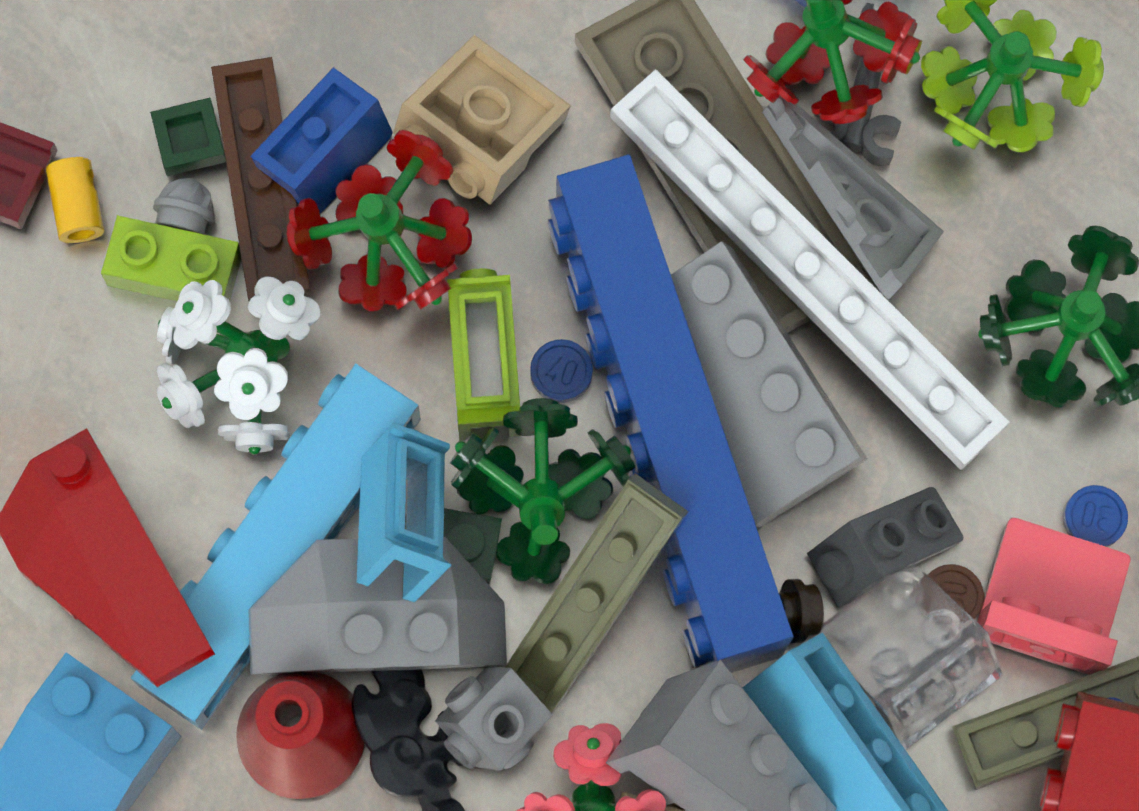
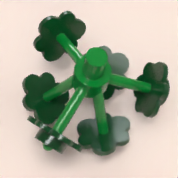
M1089 226L1085 229L1083 235H1073L1068 242V247L1073 252L1071 258L1073 267L1080 272L1088 274L1083 290L1073 291L1066 296L1062 293L1066 286L1065 276L1060 272L1051 271L1048 264L1044 261L1033 259L1023 266L1021 276L1013 275L1007 280L1006 291L1010 297L1004 306V313L1002 312L998 295L994 294L989 297V314L980 316L978 336L983 340L987 352L996 351L999 353L1002 366L1010 365L1012 360V350L1008 336L1030 331L1039 332L1044 328L1054 326L1058 327L1064 336L1055 355L1050 351L1038 349L1031 353L1029 360L1022 359L1016 366V373L1022 378L1020 389L1023 394L1030 399L1040 400L1058 408L1064 407L1068 400L1076 401L1082 399L1086 392L1085 383L1076 376L1078 371L1076 365L1067 360L1076 341L1086 340L1085 349L1088 354L1093 358L1103 359L1113 374L1110 381L1104 383L1096 390L1097 395L1094 397L1096 405L1102 406L1115 400L1121 406L1139 399V364L1134 363L1127 367L1123 366L1124 363L1131 359L1133 350L1139 351V302L1131 301L1128 303L1122 295L1117 293H1109L1102 298L1097 293L1101 279L1113 281L1117 279L1119 274H1134L1138 270L1139 259L1131 252L1133 245L1126 237L1119 236L1102 226Z
M535 398L524 402L519 411L508 412L503 416V425L507 428L515 429L517 435H534L535 478L523 485L521 484L524 477L523 470L515 465V453L506 445L495 446L488 454L485 453L499 433V430L493 427L483 438L472 432L464 442L459 441L456 443V453L451 459L450 464L457 468L458 471L452 478L451 485L457 489V493L461 498L469 501V508L476 514H484L490 508L497 512L505 511L512 504L519 508L522 522L514 523L510 528L509 537L499 541L496 548L497 558L504 565L511 566V575L514 579L527 581L533 577L540 583L549 584L559 578L562 568L561 563L566 562L570 555L569 546L565 542L559 541L560 530L558 526L564 520L565 511L572 508L575 514L581 518L591 519L595 517L602 508V501L608 499L613 493L612 483L604 477L606 473L611 470L624 487L630 478L627 473L636 468V465L630 456L631 448L629 446L622 445L616 436L611 437L605 442L600 433L594 429L587 433L600 455L588 452L580 456L574 449H565L558 456V462L549 464L548 438L564 435L566 429L574 428L578 425V418L576 415L570 414V408L566 405L559 404L552 399Z

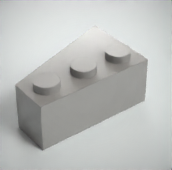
M721 660L668 678L606 761V764L620 774L631 771L652 786L653 790L658 791L664 796L666 805L676 803L685 811H836L833 803Z

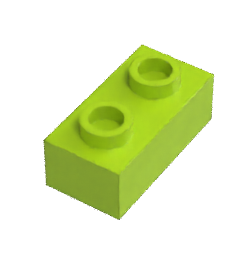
M117 215L101 275L107 286L172 301H178L182 289L190 282H198L204 285L207 281L215 280L222 285L221 295L230 301L241 263L240 246L236 241Z

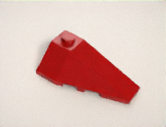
M84 429L32 458L0 512V535L21 574L33 585L39 586L56 600L61 608L75 620H80L98 635L111 650L156 687L163 685L215 655L88 429Z

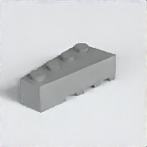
M721 241L671 274L756 527L766 525L868 459L732 247Z

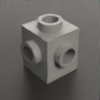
M487 666L476 678L474 676L466 678L448 694L445 699L448 707L435 722L448 735V738L444 741L445 747L462 765L469 769H473L475 766L501 771L503 768L509 769L515 766L530 752L533 747L531 738L553 714L512 668Z

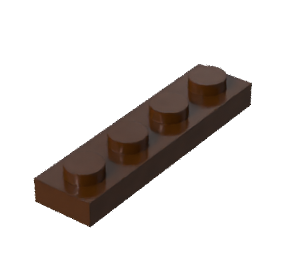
M272 57L212 66V76L248 301L255 296L254 288L258 280L267 276L278 279L282 284L287 281L298 282L304 289V296H312L308 270L304 265L302 256L295 255L287 240V225L290 221L289 211L291 208L297 207L296 200L290 192L259 170L250 157L283 122Z

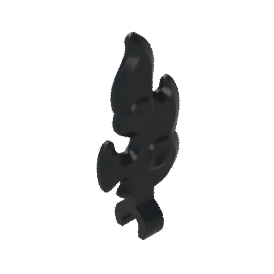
M422 669L371 671L379 685V693H370L364 684L357 685L353 692L352 710L356 728L370 751V768L378 785L394 796H417L422 811H465L460 802L451 797L448 789L457 781L455 774L448 769V762L452 761L459 766H464L445 747L444 741L448 738V735L439 727L434 736H427L419 727L421 721L429 714L432 708L431 698L425 689Z

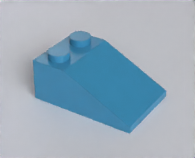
M66 652L27 704L0 750V811H128L179 741L181 735L173 726Z

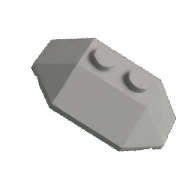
M443 537V558L452 566L415 603L403 599V562L394 559L369 586L356 583L358 539L316 540L269 590L248 609L250 675L475 668L487 666L504 667L507 665L504 601L446 537Z

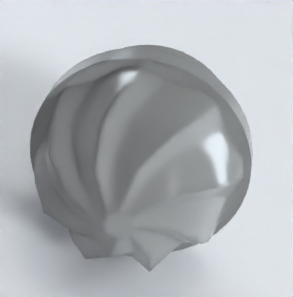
M185 178L169 182L154 201L153 209L158 213L155 224L204 234L206 227L212 226L214 223L215 214L211 193L196 179Z

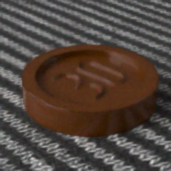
M956 564L942 565L932 570L924 579L919 591V602L925 616L935 625L946 629H957L971 623L980 613L984 601V591L978 577L966 567Z

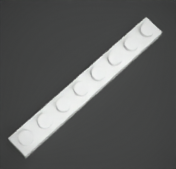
M656 69L611 108L610 118L960 470L1007 427L1010 422Z

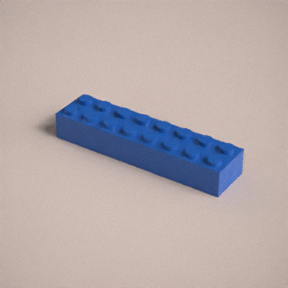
M628 154L557 175L556 198L548 200L552 217L548 219V227L557 254L568 253L569 255L567 262L570 275L566 276L575 310L580 312L587 309V324L590 333L585 334L593 365L596 370L606 367L608 373L606 381L609 391L604 392L612 423L615 428L625 425L628 433L626 442L627 446L631 448L630 456L636 465V468L631 470L629 475L631 477L636 473L689 511L665 546L668 557H666L668 568L663 570V575L673 605L684 604L689 618L686 620L688 629L683 630V636L691 662L694 667L721 660L730 673L781 658L794 636L631 156Z

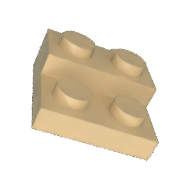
M474 35L402 103L393 134L396 135L399 130H407L415 135H424L434 140L442 149L443 158L450 162L453 167V174L448 179L453 190L468 199L479 196L491 205L526 169L531 154L566 120L571 105Z

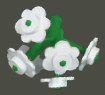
M262 277L254 288L255 296L248 303L249 312L253 316L260 318V330L243 332L226 322L231 311V303L229 299L221 295L222 285L215 280L207 281L204 285L198 282H190L182 289L175 308L167 307L158 322L157 341L164 344L162 355L166 356V363L157 367V375L161 382V385L157 387V396L160 404L172 419H178L184 427L190 428L194 425L199 427L205 423L204 415L200 409L203 406L200 393L215 385L214 393L216 397L224 402L229 401L231 413L241 420H248V422L240 423L239 425L219 426L218 435L223 436L226 441H234L235 448L239 451L250 452L253 455L259 452L271 451L274 449V440L289 439V431L286 425L262 424V410L273 412L279 407L281 397L278 392L286 387L288 381V372L277 361L289 354L290 345L285 338L287 335L295 340H302L307 337L310 326L315 324L320 317L319 305L313 299L304 296V289L298 282L287 281L282 284L274 277ZM198 342L225 350V354L218 361L217 369L193 382L187 380L180 366L173 365L176 363L181 349H190Z

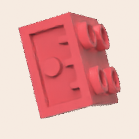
M1011 518L1004 530L973 637L1090 675L1101 670L1104 671L1111 666L1118 642L1109 638V634L1131 561L1130 556L1126 553L1028 521Z

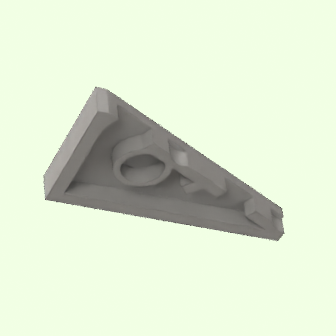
M780 96L775 103L770 102L762 113L881 294L889 300L910 277L944 231L798 104L789 103Z

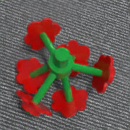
M805 0L807 6L802 15L805 26L800 29L794 23L784 22L778 25L773 33L774 42L767 47L765 53L767 60L775 64L770 71L752 55H747L743 59L753 69V72L746 79L755 88V95L758 97L764 96L772 103H775L781 96L787 102L796 105L799 99L785 84L796 85L802 80L809 84H817L824 76L823 69L830 67L836 89L821 96V101L812 104V113L819 115L823 121L846 124L866 116L868 106L879 102L883 96L880 89H869V86L865 84L849 89L839 46L848 37L856 39L853 44L854 53L857 56L863 57L864 65L868 70L875 73L884 70L881 81L888 84V82L891 83L897 71L907 75L913 64L919 62V50L922 40L913 37L918 25L916 19H913L905 12H900L897 5L892 2L882 3L878 11L868 9L859 18L847 14L844 5L851 3L852 0Z
M399 130L386 147L387 151L397 158L395 161L396 166L402 172L397 180L391 176L382 178L379 170L372 165H360L352 173L351 180H342L336 186V195L341 200L335 210L337 221L328 223L326 218L320 217L318 206L311 198L302 199L297 207H293L289 211L290 221L287 225L286 233L289 246L295 255L302 256L304 265L309 270L317 269L319 265L330 263L332 247L328 237L361 230L368 238V254L362 256L358 260L357 265L346 264L341 268L340 278L342 281L339 284L338 295L344 302L348 304H361L364 309L372 312L380 310L384 304L394 305L399 310L412 300H414L420 310L430 303L439 305L442 302L441 295L451 289L445 277L458 269V266L454 263L455 255L461 256L465 254L472 243V233L466 227L469 221L468 210L460 206L455 207L454 203L449 199L439 198L435 200L430 207L429 216L422 217L420 220L403 215V205L400 199L413 179L421 178L427 184L437 186L441 180H448L454 170L450 162L443 158L442 149L434 140L424 135H415L407 130ZM403 230L418 233L421 237L416 252L418 259L422 263L436 264L445 270L430 279L401 238ZM390 244L419 286L409 295H407V287L403 283L405 273L403 268L398 265L387 264V261L381 256L382 245Z

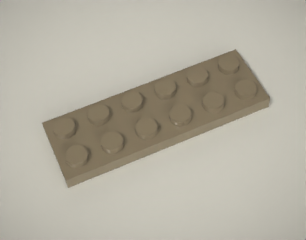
M637 0L575 34L576 46L613 106L656 69L871 282L835 222L762 113L764 111L695 0ZM640 148L703 252H706L721 241L732 247L787 333L810 321L811 319Z

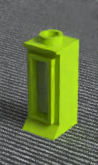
M471 269L460 273V278L447 279L451 287L448 290L459 441H464L471 434V428L504 426V414L519 411L520 408L510 275L497 276V272L493 269ZM509 428V437L519 436L515 433V429Z

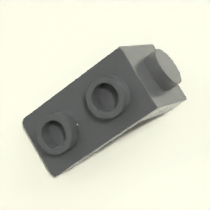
M928 487L848 521L807 552L837 607L840 608L857 600L890 575L956 546L963 541L964 537L934 487Z

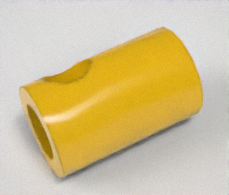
M70 157L48 164L46 173L59 241L64 243H81L102 236L104 234V226L97 191L94 188L91 160L84 157Z

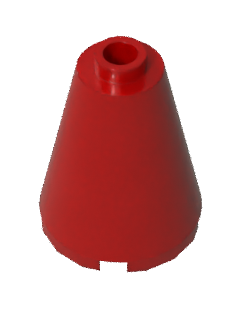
M323 673L279 674L261 684L244 704L238 719L236 732L239 756L250 776L266 790L279 797L306 799L326 795L347 781L363 757L365 744L354 722L352 693L339 681ZM296 717H301L296 725L286 727L289 721Z

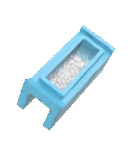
M393 422L362 456L356 583L369 586L394 559L404 563L403 599L415 603L452 566L443 558L445 453L450 449L449 443Z

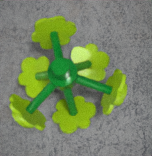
M944 0L945 6L938 11L936 17L942 25H945L950 33H960L974 22L992 45L987 57L974 63L966 59H960L958 51L949 46L940 52H928L922 57L921 68L926 76L922 83L923 92L927 97L935 99L937 106L934 112L948 120L943 132L953 137L952 143L954 146L961 147L964 144L975 150L979 142L983 141L995 149L998 144L1007 143L1008 148L1012 151L1026 152L1033 149L1038 141L1050 139L1054 134L1051 123L1055 120V109L1052 105L1044 102L1032 104L1029 99L1025 98L1023 81L1033 77L1036 70L1061 74L1064 80L1061 89L1063 99L1070 100L1072 105L1076 107L1086 105L1091 92H1094L1099 87L1104 73V63L1101 58L1102 48L1099 41L1078 37L1074 42L1073 50L1069 51L1062 61L1055 60L1054 53L1049 47L1055 42L1057 31L1051 21L1047 19L1034 20V16L1030 11L1019 10L1014 14L1012 20L1007 18L1000 19L992 24L987 17L990 13L989 6L997 0ZM987 71L990 78L975 101V92L972 87L976 84L977 75ZM1001 84L1010 85L1012 98L1010 106L995 107L987 116L988 125L991 127L989 137L976 129L975 126ZM973 104L964 120L954 116L962 107H968Z

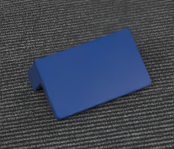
M333 67L250 157L259 170L290 192L298 205L302 199L311 198L317 204L321 214L337 197L335 192L337 184L342 180H351L354 170L360 165L367 164L391 138L393 131L378 99Z

